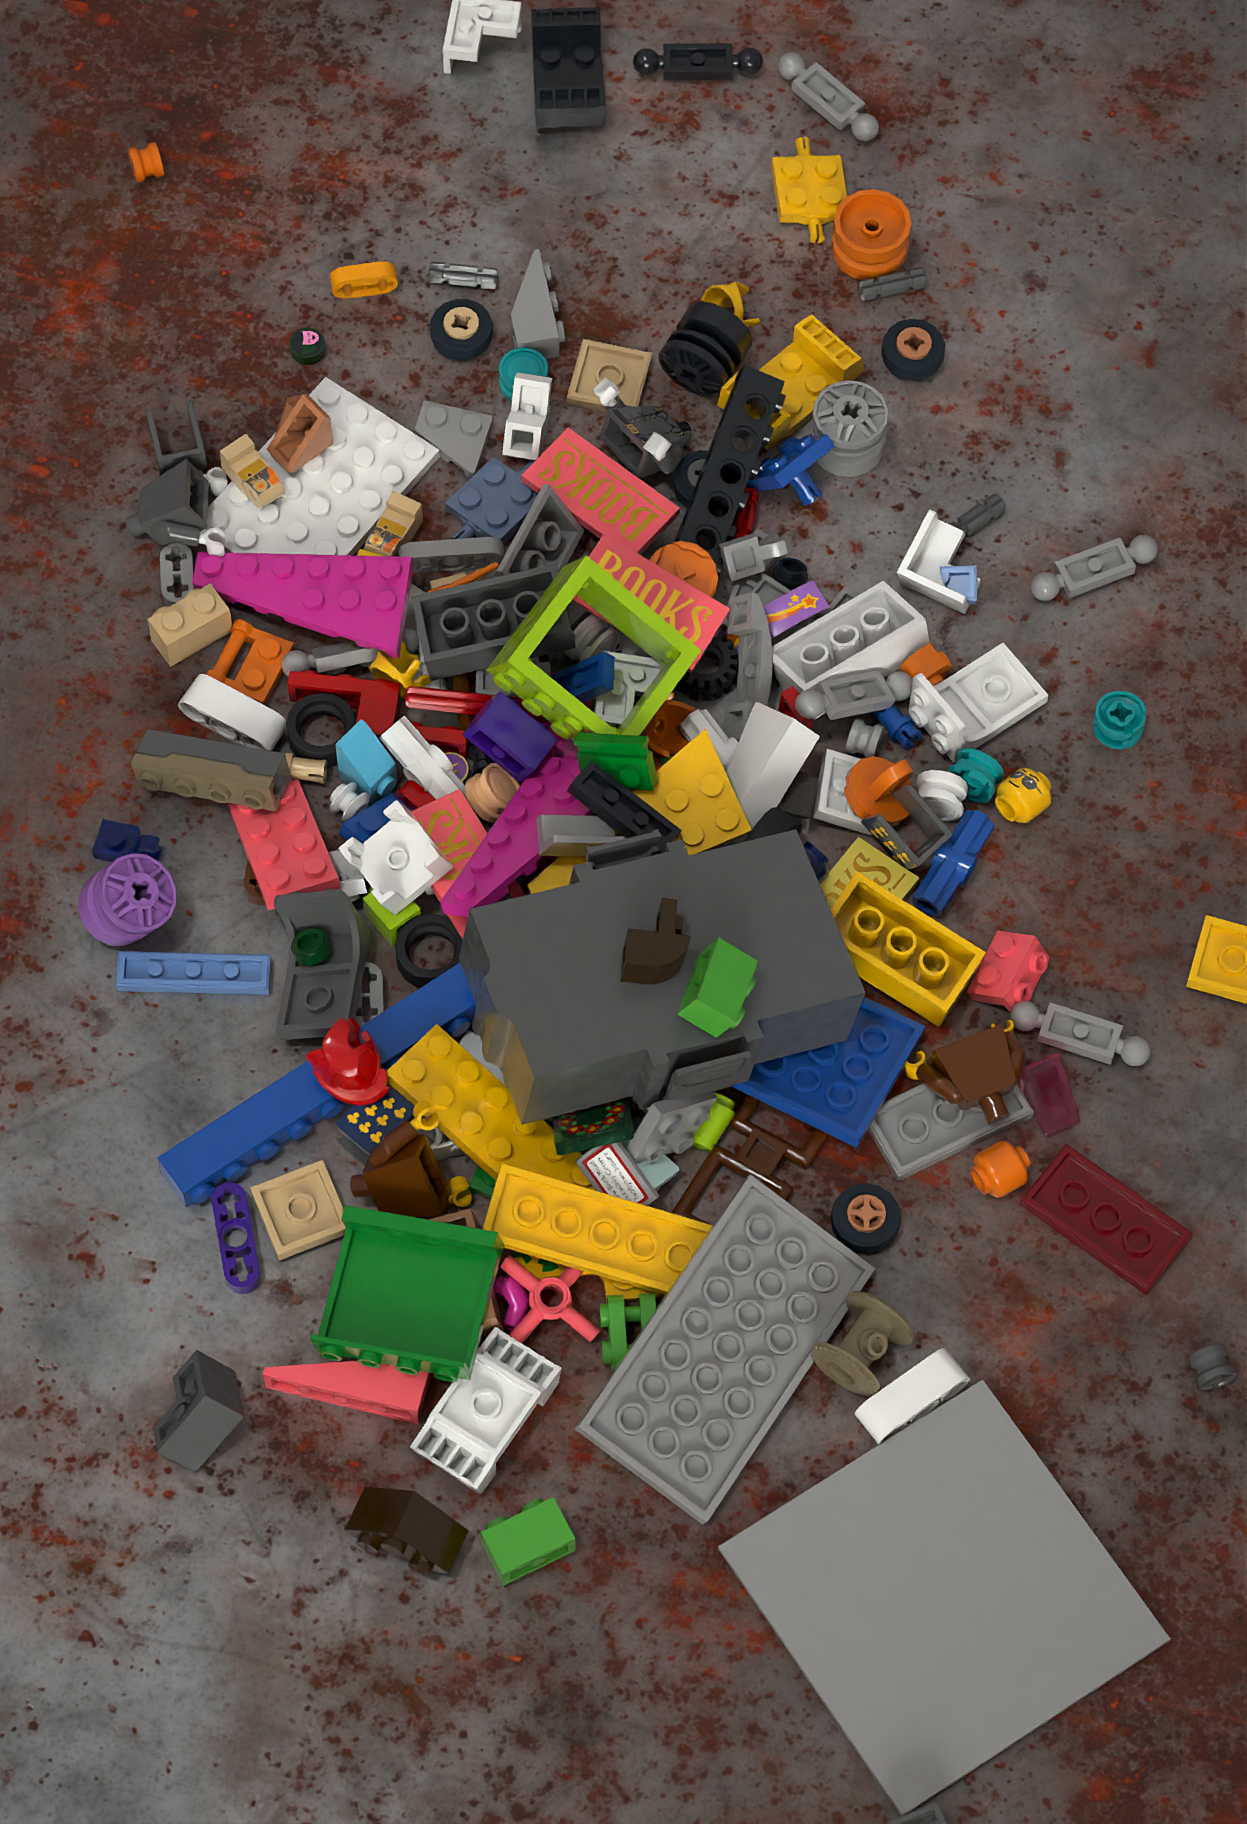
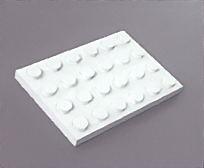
M325 377L309 396L330 416L333 445L294 473H288L266 450L275 437L274 434L258 453L278 474L285 487V493L262 509H259L231 481L208 507L207 528L202 530L201 533L206 534L212 528L222 529L227 539V544L224 545L225 553L354 555L367 541L371 531L376 527L378 520L386 509V501L392 491L406 496L439 459V449Z

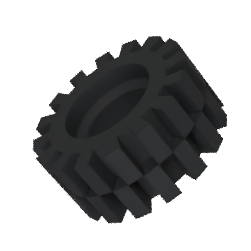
M721 632L712 639L703 656L716 659L719 663L718 670L711 674H701L694 670L692 673L686 671L676 687L680 685L681 693L686 695L688 691H691V699L697 700L698 694H702L703 701H710V694H714L715 699H719L722 697V690L726 693L731 690L732 684L735 685L737 680L739 661L737 648L733 649L734 643L732 640L729 639L725 642V634Z

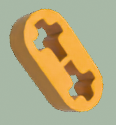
M386 261L339 267L333 270L329 277L333 295L341 299L385 294L395 290L398 286L395 265Z

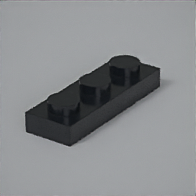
M593 761L574 779L567 790L568 793L626 838L652 833L653 830L659 829L661 837L656 845L658 849L657 854L663 853L666 843L675 841L682 831Z

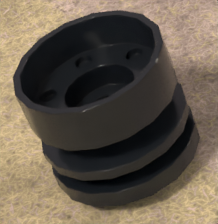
M699 301L692 303L676 326L677 330L673 331L658 353V357L663 371L676 384L696 395L715 397L720 395L722 386L734 375L735 368L740 365L752 347V335L747 326L727 309L714 303Z

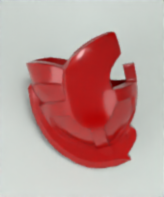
M341 1018L326 1034L322 1048L310 1051L305 1055V1058L311 1064L317 1081L333 1097L348 1104L369 1105L384 1097L391 1089V1087L387 1086L388 1071L381 1068L380 1052L370 1033L365 1030L360 1034L361 1028L353 1018L348 1019V1021ZM360 1035H361V1037L363 1038V1040L365 1041V1043H363V1044H362V1042H361Z

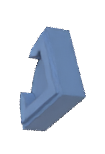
M977 565L940 566V573L945 587L964 595L967 603L977 604Z

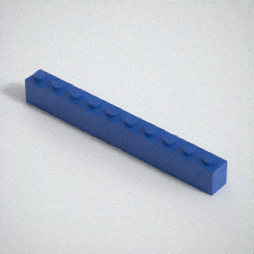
M458 963L360 1027V1034L367 1030L374 1039L380 1052L381 1068L388 1070L436 1024L447 1034L452 1035V1037L463 1034L470 1027L477 1005L461 963ZM360 1035L361 1042H362V1044H363V1043H365V1041L363 1040V1038H362L361 1035ZM306 1061L157 1157L160 1173L185 1207L194 1202L197 1204L202 1203L212 1196L216 1187L226 1181L234 1182L246 1173L249 1166L259 1160L266 1161L272 1158L279 1151L280 1146L291 1139H301L310 1132L314 1124L323 1118L327 1120L338 1115L347 1103L336 1099L320 1085L313 1074L311 1064Z

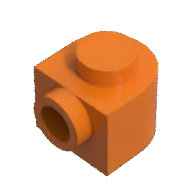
M928 643L910 655L902 663L899 671L909 674L912 679L917 674L922 673L932 686H935L945 680L946 672L952 669V664L942 651L937 652Z

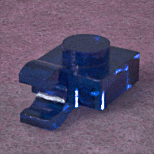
M103 819L92 854L95 859L113 862L117 858L131 853L148 855L159 861L163 848L158 846L160 838L152 835L140 836L141 832L138 826Z

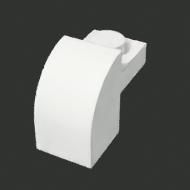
M517 372L514 379L511 412L506 420L502 455L531 460L539 458L543 449L551 406H549L552 378Z

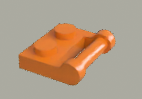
M236 619L230 628L231 636L213 670H208L206 675L266 706L283 674L282 660L288 652L295 650L294 642L254 628L244 620ZM244 641L253 644L235 680L227 678L226 675Z

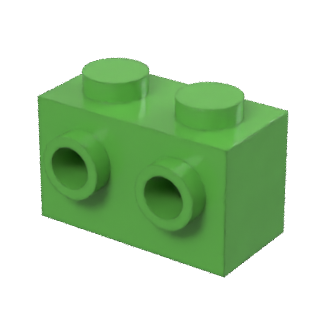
M718 937L699 953L677 1015L715 1038L729 1028H736L745 1013V1009L742 1007L744 999L752 991L756 982L753 974L758 961Z
M554 1497L543 1501L541 1498L533 1500L521 1509V1513L509 1519L506 1516L498 1517L485 1526L486 1530L481 1532V1544L503 1586L575 1551V1537Z

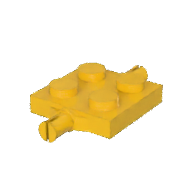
M799 137L795 140L797 156L772 157L770 165L779 223L797 222L808 225L811 243H815L816 239L817 243H821L825 240L822 225L834 221L837 207L847 197L841 155H812L809 138L804 137L802 141V137Z

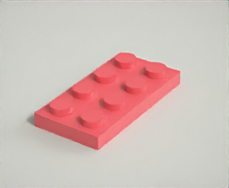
M298 779L289 782L276 811L255 810L247 806L227 803L267 910L275 909L274 900L277 895H285L291 892H319L326 889L337 890L341 888L338 875Z

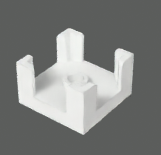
M398 800L383 811L391 821L362 844L356 838L351 837L338 848L347 861L356 867L373 888L371 892L378 902L394 915L398 914L454 867L413 813Z

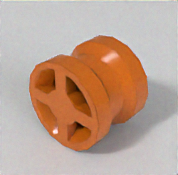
M156 142L148 143L146 148L142 149L136 147L128 148L131 167L137 183L144 181L148 176L154 175L157 178L164 176L163 165Z

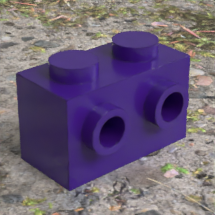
M501 691L483 705L462 734L518 782H521L536 770L557 740L542 722L534 720L520 708L519 703L515 699L506 696Z

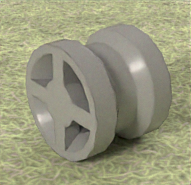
M856 717L847 739L845 753L851 755L860 753L865 758L876 757L885 726L879 724L870 726L865 724L863 719Z

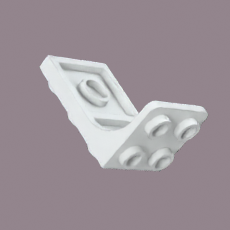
M1001 643L935 686H932L922 673L914 676L908 712L915 724L920 728L924 727L930 734L932 743L937 751L941 754L946 753L952 762L955 763V757L960 749L978 748L1047 703L1049 695L1008 647Z

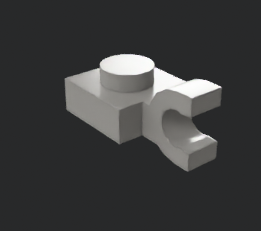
M749 534L719 544L727 579L731 582L766 571L763 560L788 554L785 540L783 538L779 539L777 534L765 537L760 542H758L756 535Z

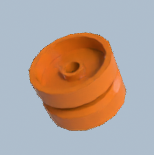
M876 189L860 190L847 196L837 207L833 222L831 244L833 259L841 271L854 279L864 280L873 278V281L877 280V276L898 272L905 264L909 249L912 223L907 207L899 198L891 193Z

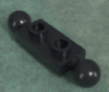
M732 43L663 44V55H658L652 49L643 48L636 52L633 57V67L638 74L650 76L656 73L658 69H664V80H733V69H738L745 75H754L763 66V57L757 49L744 48L738 55H732Z

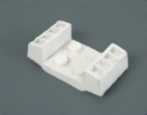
M495 1327L478 1348L471 1379L458 1378L457 1382H452L411 1444V1450L481 1495L496 1475V1462L537 1404L544 1406L557 1387L562 1368Z

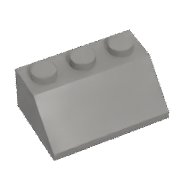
M543 484L494 577L556 563L560 572L567 565L585 530L549 484Z

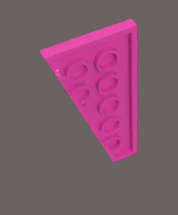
M198 552L192 584L194 589H201L211 583L224 601L233 604L240 602L254 607L257 612L266 615L270 612L283 617L285 621L334 638L341 636L356 641L358 646L367 649L374 647L385 651L387 656L399 659L414 563L412 557L225 553L224 556L219 557L217 555H209L208 552Z
M545 756L536 770L526 777L440 901L444 914L468 917L470 909L496 903L509 892L508 885L521 874L528 876L537 869L535 862L542 856H539L536 819L541 814L592 816L594 814L592 810L567 792L570 784L581 773L578 760Z

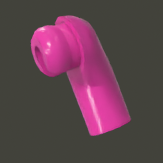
M507 1274L496 1279L494 1290L500 1297H504L509 1305L502 1325L505 1330L512 1332L526 1316L530 1305L526 1289Z

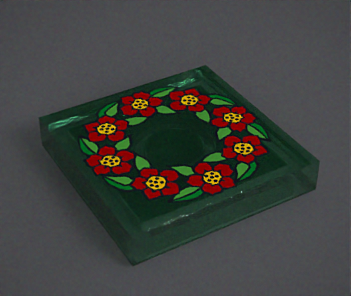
M627 1097L554 1116V1145L557 1155H565L634 1138L631 1098Z

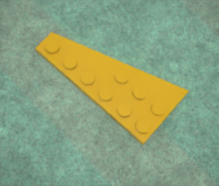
M706 728L656 771L658 784L653 791H633L634 794L682 830L675 841L682 839L689 855L713 850L744 837L752 831ZM614 828L615 836L625 837ZM559 856L527 884L529 893L533 894L569 885L573 866L587 863L585 857Z

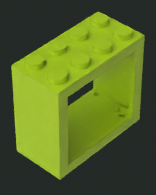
M586 555L565 565L487 668V671L494 676L492 680L498 687L509 693L513 691L523 699L521 703L525 709L536 716L542 715L552 723L551 729L564 739L568 740L570 738L574 740L579 732L639 736L702 650ZM575 595H578L663 665L661 671L618 729L608 725L536 666L530 658V655Z

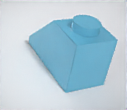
M361 719L335 744L339 779L345 784L355 782L358 785L356 793L359 795L368 793L370 796L369 803L372 805L380 797L384 798L389 795L397 784L396 763L367 723Z

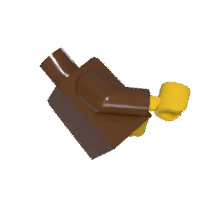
M1007 1020L1006 1029H1003L1002 1024L995 1026V1023H991V1028L934 1049L929 1058L930 1063H927L925 1053L918 1051L916 1052L918 1063L911 1064L906 1061L905 1071L910 1079L920 1080L931 1091L948 1103L957 1104L962 1111L980 1105L988 1124L1009 1115L1001 1096L1012 1092L1017 1085L1016 1081L1019 1080L1022 1074L1025 1050L1014 1033V1022Z
M428 1101L418 1102L413 1109L414 1119L411 1122L405 1120L370 1151L362 1174L353 1175L350 1180L351 1192L355 1198L372 1196L378 1211L427 1220L442 1216L443 1212L450 1209V1204L452 1203L459 1207H465L470 1204L472 1195L468 1189L467 1179L463 1176H456L447 1184L426 1135H418L417 1133L420 1129L432 1130L438 1125L439 1117L436 1112L432 1113L428 1118H421L431 1109Z

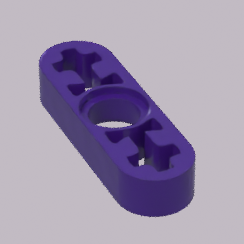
M226 1182L216 1187L211 1197L226 1284L231 1291L238 1294H247L257 1288L261 1277L245 1190L240 1185ZM233 1195V1199L236 1201L234 1203L236 1218H228L227 1207L225 1204H222L225 1202V1196ZM234 1229H240L247 1234L245 1243L238 1247H232L225 1242L226 1234ZM243 1257L245 1270L251 1272L247 1274L246 1281H239L238 1276H234L238 1272L235 1258Z

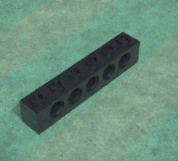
M744 365L735 378L674 541L697 544L696 535L707 537L711 548L706 551L716 565L718 576L724 564L722 557H720L719 544L733 540L737 525L732 524L736 511L742 513L747 503L749 493L744 491L748 479L754 480L758 473L762 460L758 459L757 455L761 446L766 448L774 430V427L769 426L773 414H779L786 395L781 393L785 381L747 365ZM745 405L755 406L759 411L760 417L758 419L749 417L745 411ZM733 437L742 438L747 444V451L736 449L733 445ZM720 470L732 472L735 477V484L724 482L721 478ZM709 502H714L721 506L723 510L722 517L713 516L709 512Z

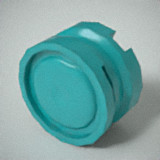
M522 347L513 349L503 356L498 369L499 387L502 395L512 402L514 379L517 372L548 377V364L540 352Z
M1119 690L1109 692L1101 697L1096 705L1093 719V731L1096 738L1103 745L1112 749L1122 750L1138 743L1144 733L1147 710L1143 701L1128 691Z
M973 748L960 749L955 757L956 764L951 765L947 772L960 776L966 781L968 785L966 800L982 804L990 802L995 792L994 785L1000 783L1003 779V768L995 759L982 751Z

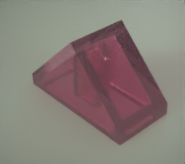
M1058 1052L1023 1067L1019 1087L1034 1111L1033 1117L1043 1135L1048 1137L1081 1122L1062 1058Z

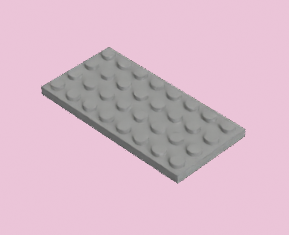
M750 1174L744 1179L574 1429L702 1525L707 1523L814 1362L810 1353L812 1346L816 1342L826 1343L848 1311L845 1302L846 1297L853 1291H861L875 1268Z

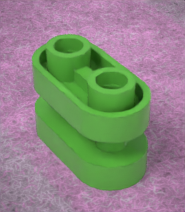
M655 1293L639 1294L638 1306H624L623 1295H607V1303L599 1305L600 1326L608 1327L609 1341H602L603 1365H610L611 1373H613L632 1345L627 1344L625 1322H639L641 1332L656 1310Z

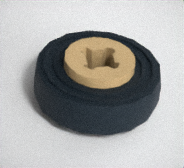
M454 299L445 302L436 309L430 321V338L435 349L443 356L453 360H470L480 356L488 349L493 339V321L488 310L480 303L469 299ZM459 326H465L467 329L460 328Z

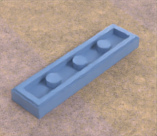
M118 951L116 990L130 992L269 995L271 955Z

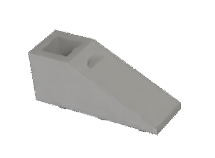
M536 249L533 251L511 312V336L514 349L522 347L531 348L540 352L545 359L559 357V342H565V334L562 321H555L554 313L558 312L555 291L549 292L547 284L552 283L549 263H542L540 250Z

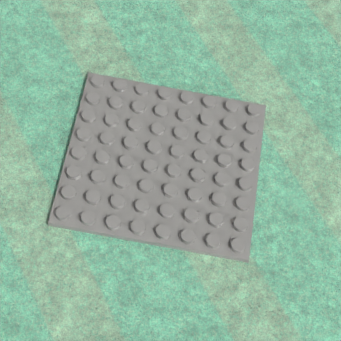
M983 1379L718 1546L720 1553L901 1816L908 1814L1170 1641V1637Z

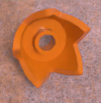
M674 692L669 694L639 735L648 736V750L664 758H669L670 754H677L689 743L678 731V728L690 713L696 711V708L670 700L674 698Z

